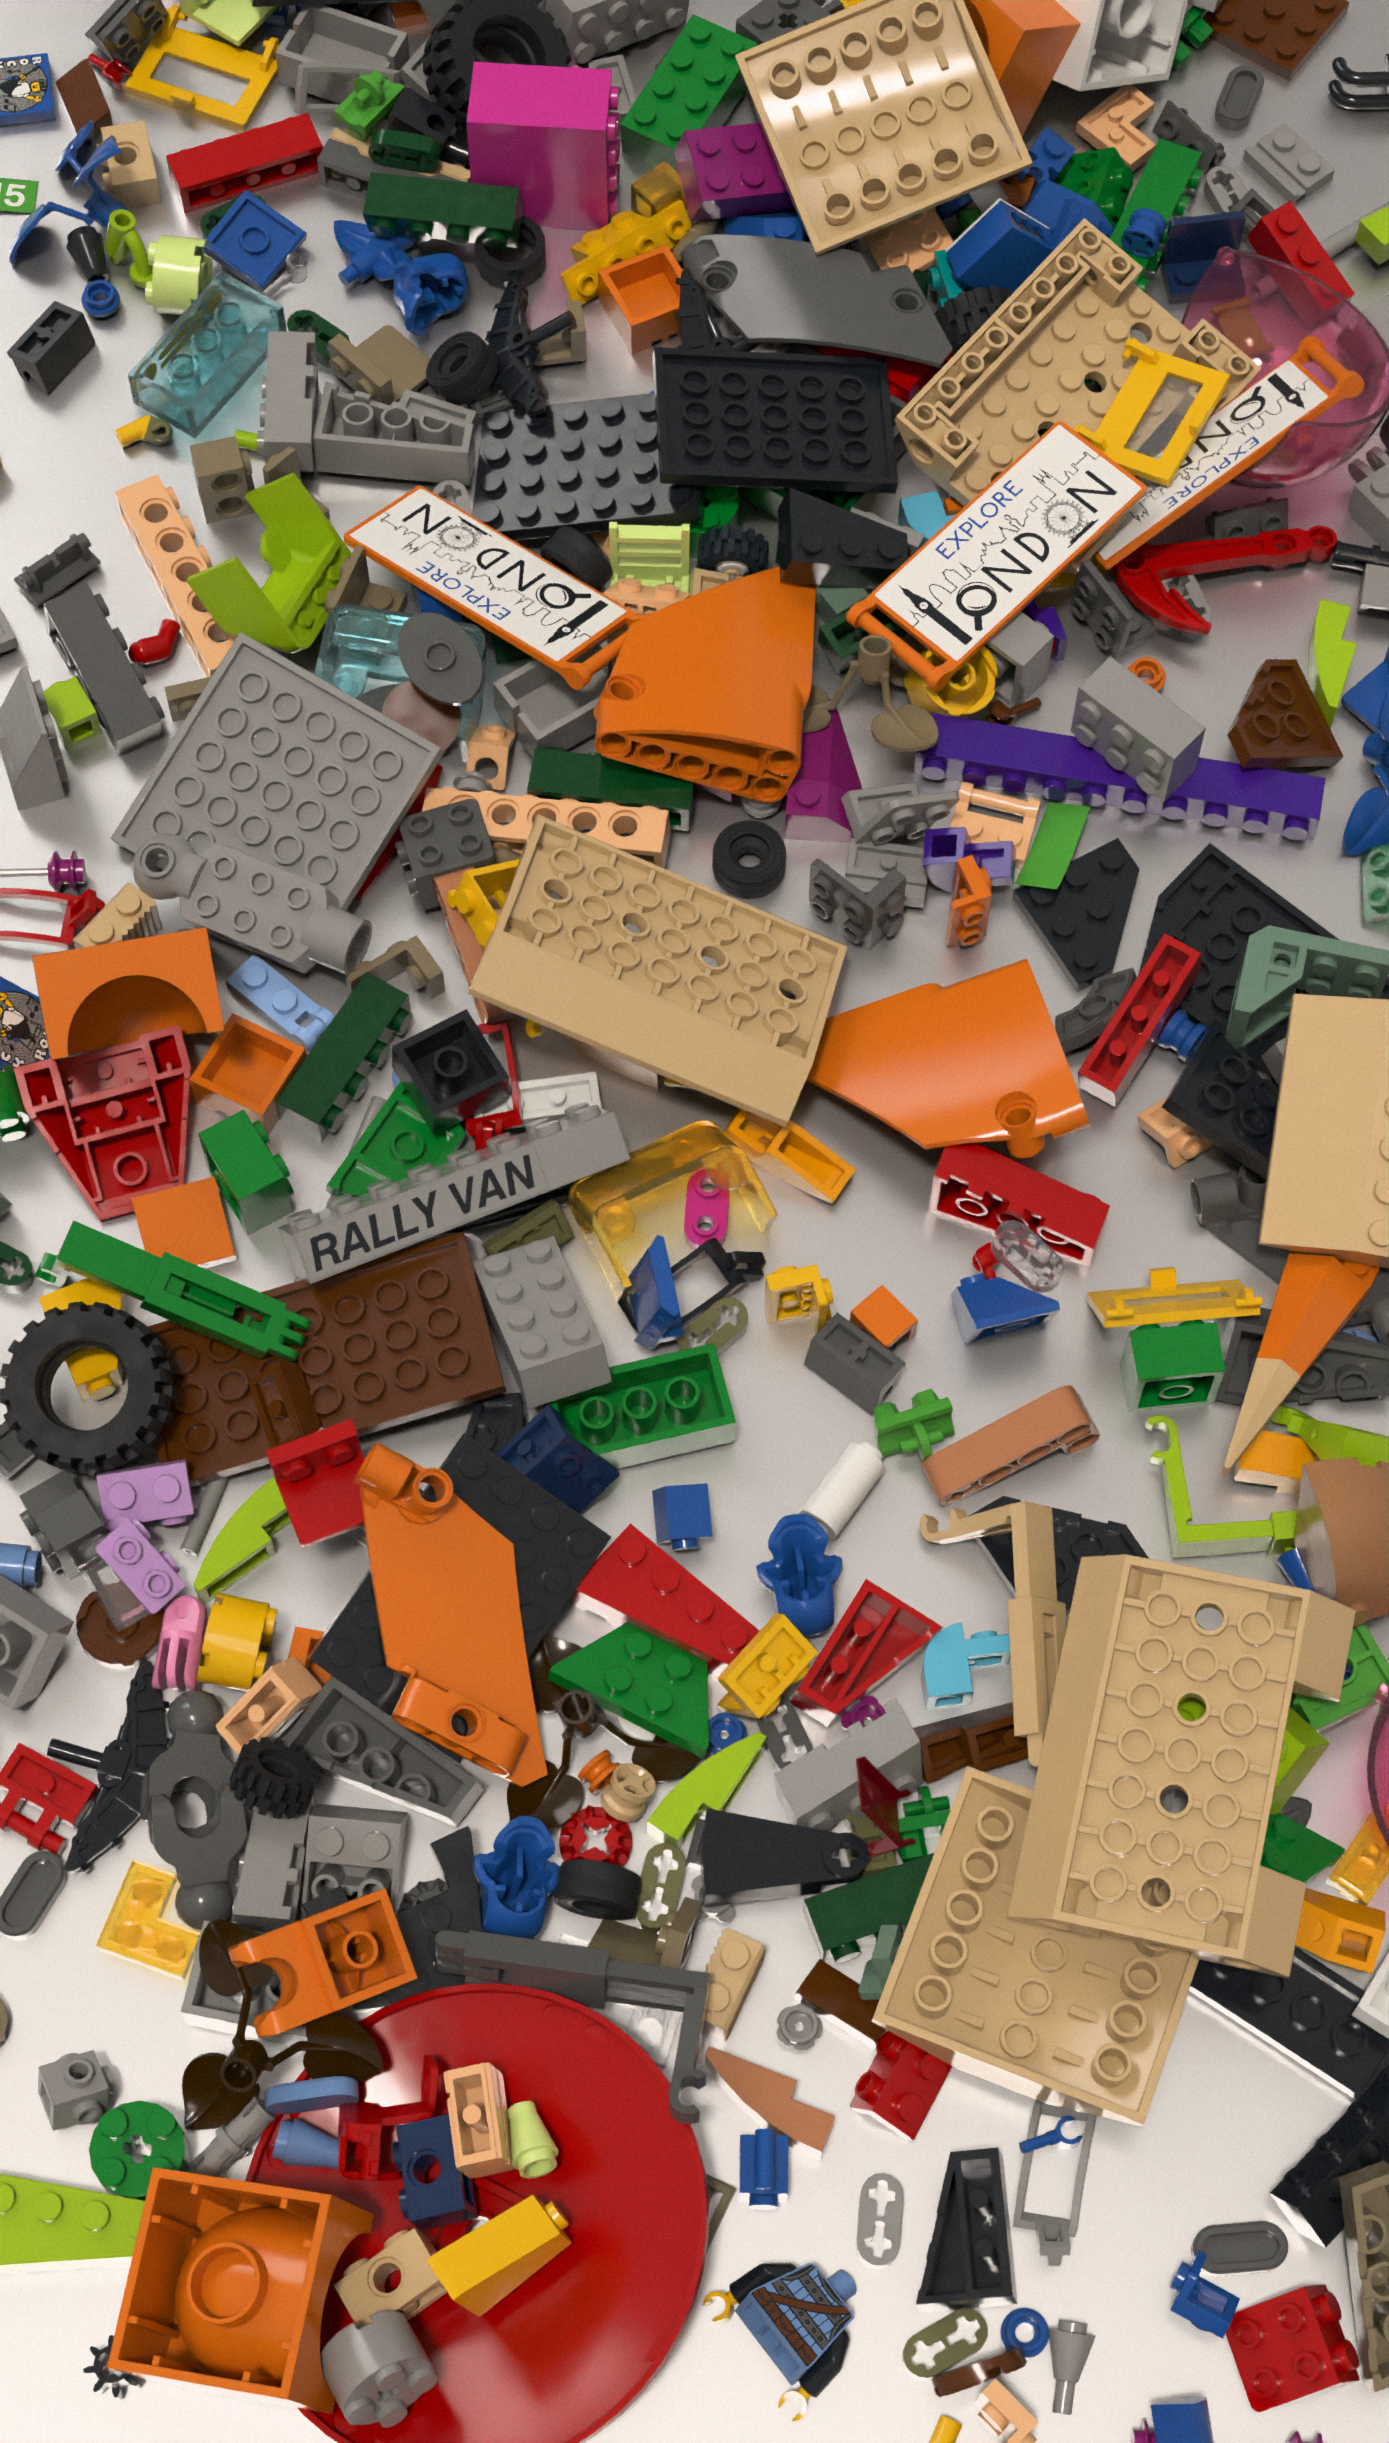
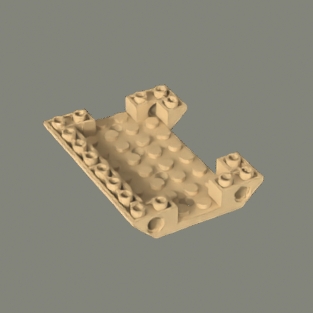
M1084 218L902 409L894 421L914 464L965 507L991 483V480L998 477L1040 438L1038 434L1039 429L1049 430L1057 421H1062L1072 429L1076 425L1084 424L1088 430L1095 433L1139 359L1132 355L1128 360H1124L1121 357L1125 351V342L1127 339H1132L1130 335L1131 330H1138L1144 333L1147 343L1141 344L1150 349L1230 374L1231 381L1211 415L1237 397L1262 368L1205 319L1202 318L1191 331L1134 284L1143 267ZM1168 375L1125 448L1139 452L1172 415L1185 416L1202 386ZM1093 379L1101 385L1102 392L1095 393L1090 391L1085 386L1084 380ZM1121 517L1063 572L1076 575L1081 562L1091 559L1125 519Z
M537 814L513 875V882L501 913L491 932L468 994L785 1127L812 1068L847 946ZM545 890L557 892L562 899L551 898L546 894ZM624 923L635 925L640 930V933L629 931L624 926ZM702 956L714 959L718 966L707 964ZM780 989L794 994L795 999L785 997Z
M1121 1554L1081 1557L1007 1918L1101 1938V1934L1106 1933L1194 1952L1195 1959L1289 1978L1306 1883L1261 1866L1262 1853L1292 1692L1336 1702L1340 1701L1356 1610L1312 1590L1138 1556ZM1204 1608H1214L1221 1613L1223 1622L1215 1630H1204L1195 1620L1197 1613ZM1194 1697L1203 1702L1206 1711L1202 1718L1196 1721H1188L1181 1717L1178 1712V1706L1186 1698ZM1175 1788L1186 1794L1188 1804L1183 1811L1170 1813L1161 1806L1160 1798L1166 1790ZM1159 1881L1169 1888L1170 1897L1164 1905L1151 1906L1144 1901L1142 1890L1149 1882Z

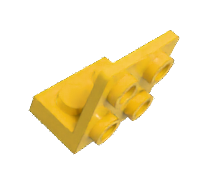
M776 1613L717 1678L719 1683L728 1691L717 1706L724 1713L757 1719L770 1714L781 1701L779 1696L784 1690L807 1674L810 1669V1661L818 1654L817 1650L784 1614Z

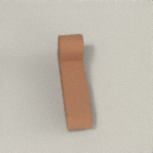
M473 866L433 878L436 896L469 989L485 949L478 943L475 933L465 916L457 907L451 908L449 906L447 893L450 890L457 889L465 871L475 869ZM472 996L482 1024L504 1020L511 1021L522 1017Z
M1068 1385L1059 1387L934 1453L922 1462L921 1468L939 1504L946 1506L963 1500L1060 1447L1067 1454L1085 1449L1099 1439L1100 1433L1082 1398L1073 1386Z

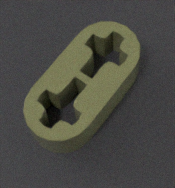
M728 1297L718 1300L683 1330L684 1338L678 1339V1351L690 1349L691 1340L698 1344L709 1336L710 1338L706 1340L705 1345L714 1343L719 1357L746 1332L748 1325L747 1308L742 1302L734 1298ZM722 1313L728 1317L734 1313L736 1314L735 1326L728 1322L719 1330H716L721 1324Z
M660 1843L653 1846L648 1851L642 1868L641 1888L634 1917L641 1929L653 1933H659L662 1925L665 1926L670 1910L677 1911L684 1881L686 1860L683 1852L673 1844ZM663 1856L672 1857V1865L678 1868L677 1870L668 1871L665 1884L658 1883V1867L652 1864L653 1862H661ZM655 1892L661 1893V1908L668 1912L666 1915L659 1914L656 1921L648 1920V1912L643 1910L642 1907L651 1906Z
M962 2308L913 2335L906 2342L902 2351L904 2370L916 2380L927 2381L973 2356L983 2347L988 2337V2327L985 2319L973 2309ZM962 2320L965 2325L974 2323L977 2326L978 2330L973 2335L974 2344L969 2345L963 2339L951 2346L946 2339L956 2333L958 2329L957 2321ZM940 2343L943 2350L932 2358V2369L927 2370L923 2364L915 2366L912 2363L911 2359L916 2354L915 2345L921 2344L927 2350Z

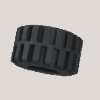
M997 286L973 288L971 291H963L957 294V297L948 299L944 302V307L937 309L934 314L953 348L950 357H953L1013 294L1010 289H998Z

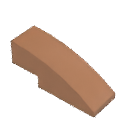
M709 2046L705 2054V2066L735 2104L763 2129H773L774 2135H788V2145L820 2161L830 2136L835 2116L793 2100L797 2080Z

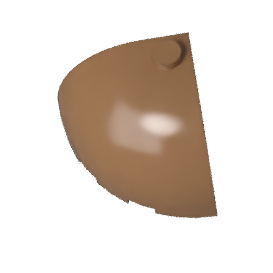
M1336 1458L1306 1463L1302 1466L1294 1544L1316 1593L1356 1610L1353 1627L1389 1613V1463L1378 1461L1376 1467L1360 1465L1357 1458Z

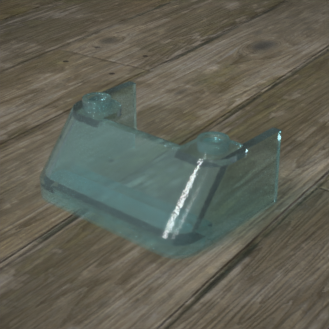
M342 604L335 607L328 614L314 675L354 698L364 693L367 678L397 683L409 680L400 660L398 636L404 622L415 614L352 604ZM454 621L466 631L477 647L484 673L483 684L478 695L471 702L459 706L461 722L457 737L462 760L467 762L469 741L478 728L483 706L487 645L484 633L479 627L471 623Z

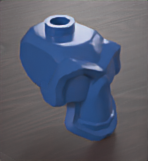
M437 253L418 257L411 261H400L393 267L395 294L393 298L395 306L404 315L406 330L415 336H425V329L431 326L441 315L453 312L459 308L467 296L469 279L465 266L455 255Z
M792 1514L781 1518L770 1534L768 1548L774 1559L760 1563L756 1566L762 1586L771 1593L775 1614H784L804 1637L820 1635L834 1624L833 1585L838 1581L842 1573V1558L836 1555L828 1556L824 1554L828 1544V1535L813 1517L807 1514Z
M518 1816L499 1832L493 1844V1852L474 1856L473 1871L480 1883V1914L484 1932L534 1939L541 1931L546 1912L547 1896L556 1888L560 1866L555 1862L547 1861L555 1853L556 1848L545 1824L534 1817Z

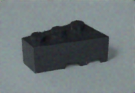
M791 487L778 507L780 582L876 589L908 560L907 533Z

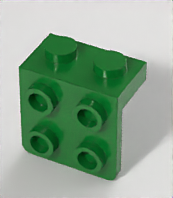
M1111 147L1072 154L1052 182L1093 200L1115 229L1124 211L1129 191L1133 186V174L1131 169L1125 165L1116 148Z

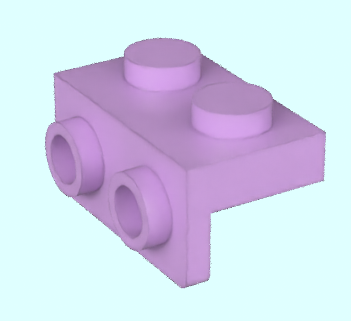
M186 1459L100 1472L96 1475L104 1526L116 1516L128 1518L129 1520L135 1518L142 1525V1522L160 1520L161 1525H174L187 1521V1515L194 1514L195 1501L192 1498Z
M116 1516L104 1527L108 1535L95 1545V1552L149 1613L155 1614L186 1586L177 1575L181 1571L179 1566L164 1551L161 1553L156 1551L148 1541L151 1538L150 1533L137 1519L132 1518L129 1520L128 1518Z

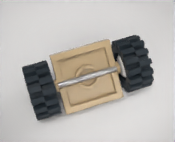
M722 525V531L714 527L710 529V534L706 532L702 534L701 539L698 541L697 568H694L690 576L691 596L735 579L767 570L769 556L768 541H764V536L761 533L755 535V530L752 528H748L746 532L742 531L743 526L736 525L735 530H730L729 525Z

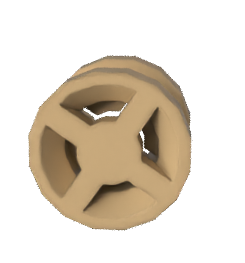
M632 1763L620 1764L615 1768L610 1778V1783L606 1785L601 1795V1804L604 1810L617 1820L624 1822L636 1821L645 1810L646 1802L651 1799L656 1789V1782L645 1768Z

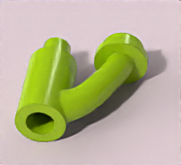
M114 210L109 216L105 251L109 255V260L116 265L122 264L124 259L132 254L134 263L130 266V278L137 287L146 288L147 281H152L153 265L148 264L145 246L135 230V216L128 210Z

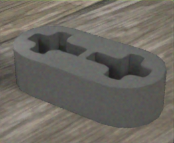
M782 1695L779 1696L781 1701L774 1710L777 1713L783 1711L786 1713L782 1716L783 1732H778L773 1721L764 1722L767 1715L759 1719L754 1718L757 1732L767 1737L766 1751L776 1771L792 1763L791 1761H782L786 1756V1747L783 1742L789 1740L795 1753L803 1751V1755L813 1750L793 1704Z

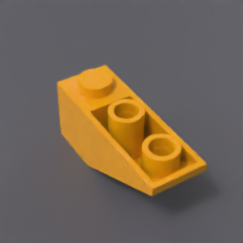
M1306 1888L1295 1945L1325 1960L1372 1974L1385 1933V1911Z

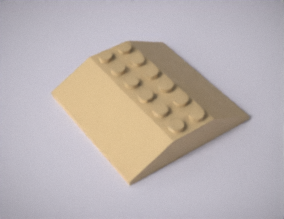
M865 0L735 55L774 160L816 256L1033 166L1031 157L963 0Z
M1309 994L1292 995L1259 1232V1245L1313 1255L1334 1256L1340 1260L1389 1268V999Z
M967 1766L872 2022L961 2071L1038 2101L1143 2127L1199 1959L1194 1958V1952L1106 1933H1102L1101 1938L1007 1918L1033 1790ZM1152 1881L1143 1888L1142 1897L1151 1906H1162L1169 1900L1170 1890L1164 1883Z

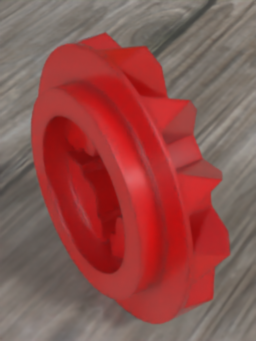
M588 1805L585 1809L578 1811L577 1814L571 1813V1820L560 1831L559 1848L564 1861L574 1859L595 1860L621 1867L626 1864L632 1851V1832L626 1822L610 1816L603 1807ZM584 1828L592 1831L595 1835L600 1834L602 1831L604 1833L607 1831L604 1845L608 1855L596 1847L584 1851V1847L588 1843Z

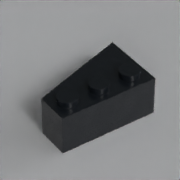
M998 2147L950 2152L937 2208L935 2228L926 2257L925 2272L916 2301V2306L922 2313L1017 2304L1004 2162Z

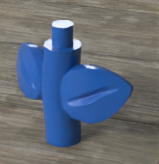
M336 220L334 221V234L337 244L349 257L346 260L347 268L338 273V277L345 286L350 285L355 280L363 283L372 274L379 281L394 279L393 267L400 261L413 260L404 251L419 241L410 236L402 235L381 237L373 232H369L365 224Z

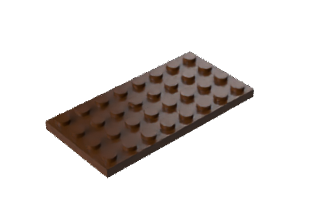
M463 1231L389 1253L312 1284L300 1280L260 1292L286 1303L284 1309L311 1321L308 1331L290 1327L291 1330L305 1337L301 1347L284 1342L283 1345L299 1353L296 1361L293 1363H297L301 1367L318 1418L324 1429L352 1418L359 1437L507 1392ZM236 1305L231 1319L242 1324L247 1314L252 1316V1320L262 1323L264 1317ZM170 1320L148 1326L168 1350L166 1355L173 1362L176 1376L172 1377L173 1385L178 1388L177 1401H172L170 1412L174 1414L170 1426L164 1424L159 1433L162 1437V1440L156 1446L159 1463L186 1459L191 1487L269 1464L266 1450L271 1448L248 1382L275 1361L286 1360L267 1352L260 1359Z

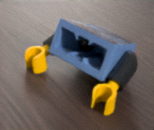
M762 2263L729 2285L730 2291L724 2294L720 2291L710 2292L706 2295L703 2305L708 2307L716 2300H724L726 2304L724 2312L713 2318L712 2321L716 2324L726 2323L732 2318L735 2311L790 2385L793 2386L799 2381L801 2386L796 2391L791 2390L784 2393L778 2403V2408H780L788 2397L794 2396L800 2399L802 2410L792 2419L794 2422L804 2417L809 2398L811 2396L817 2398L843 2367L850 2342L845 2328L854 2319L852 2311L845 2302L856 2294L857 2289L852 2277L844 2270H838L826 2279L818 2267L812 2263L799 2268L792 2263ZM739 2303V2306L734 2310V2305Z

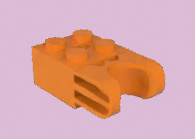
M386 1888L360 1896L251 1938L228 1949L231 1962L237 1968L252 1963H262L275 1970L280 1978L282 1988L277 2003L270 2010L256 2016L254 2019L257 2036L261 2039L285 2032L418 1979ZM347 1947L351 1950V1957L347 1953Z

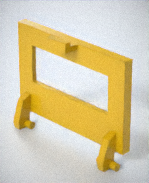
M173 5L171 8H166L169 15L166 18L165 24L155 34L133 70L132 76L129 77L124 85L125 91L245 132L278 76L277 62L274 60V57L279 47V40L271 37L269 41L264 40L263 47L265 51L263 55H259L177 28L176 24L178 21L186 22L188 16L181 12L180 6Z
M1137 338L1127 339L1124 344L1125 351L1121 356L1122 359L1128 360L1131 355L1139 358L1095 433L1088 430L1084 424L1076 425L1073 430L1130 474L1169 487L1230 383V374L1150 349L1141 344Z
M1174 1267L1148 1269L1150 1287L1087 1292V1303L1104 1328L1260 1315V1305H1263L1262 1297H1254L1253 1289L1246 1288L1239 1279L1176 1284V1269Z

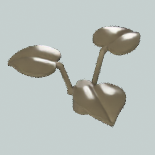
M910 634L901 638L919 654L925 650L923 644ZM869 635L861 639L858 660L850 661L849 671L831 701H829L825 691L811 685L809 699L803 711L802 733L819 731L830 724L831 716L829 711L837 708L852 679L858 673L863 682L870 685L881 683L884 708L887 713L876 716L871 723V734L877 743L887 749L907 752L932 748L938 741L936 722L925 709L915 704H905L896 710L891 703L889 681L896 686L905 687L904 678L908 673L909 666L891 652L892 644L883 636Z

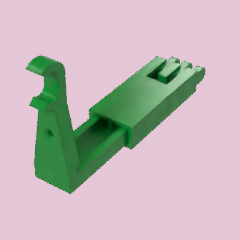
M74 1220L58 1255L45 1252L34 1276L42 1282L61 1287L64 1285L70 1271L141 1300L140 1308L260 1359L267 1352L286 1361L295 1362L299 1353L283 1344L287 1342L301 1347L305 1337L291 1330L290 1327L308 1331L311 1324L309 1319L284 1309L286 1306L284 1302L164 1252L162 1257H158ZM236 1305L263 1316L262 1323L252 1320V1316L247 1314L242 1324L232 1320Z

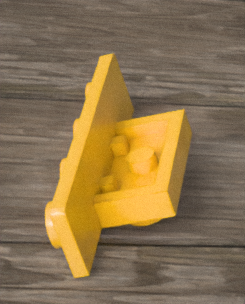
M677 200L650 218L632 211L620 212L613 216L611 222L601 229L592 230L584 234L580 242L570 247L574 260L578 263L559 274L569 302L581 300V305L599 295L598 270L665 244L668 245L670 250L674 248L692 227L683 201Z

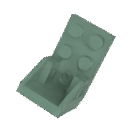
M1271 925L1266 926L1248 938L1237 976L1225 1038L1236 1050L1240 1047L1243 1049L1289 1017L1291 999L1296 989L1305 990L1311 995L1380 999L1389 975V950Z

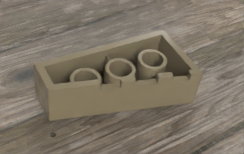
M1384 2160L1339 2177L1361 2380L1374 2393L1389 2387V2164Z

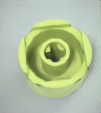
M161 235L158 242L150 241L148 264L153 265L152 281H147L145 302L146 304L153 305L156 313L189 316L195 308H198V313L195 317L203 318L205 316V313L199 308L201 300H204L211 290L212 257L204 256V247L211 248L208 239Z

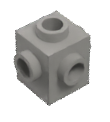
M94 2050L81 2054L69 2053L60 2057L55 2062L39 2066L38 2094L52 2131L74 2124L86 2125L92 2123L108 2111L109 2094L114 2093V2083L108 2066L100 2067Z

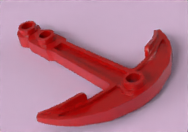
M1318 525L1311 527L1308 531L1293 528L1261 532L1257 536L1162 545H1148L1146 542L1111 567V571L1118 587L1136 608L1167 626L1191 633L1208 635L1212 625L1189 606L1176 588H1171L1167 592L1161 579L1260 564L1284 567L1291 563L1305 562L1308 558L1314 562H1323L1333 555L1337 543V535L1329 527Z

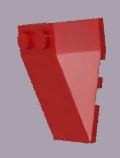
M180 1024L138 1035L139 1040L60 1061L49 1058L14 1068L26 1112L100 1221L135 1212L131 1200L133 1197L184 1184L191 1064Z

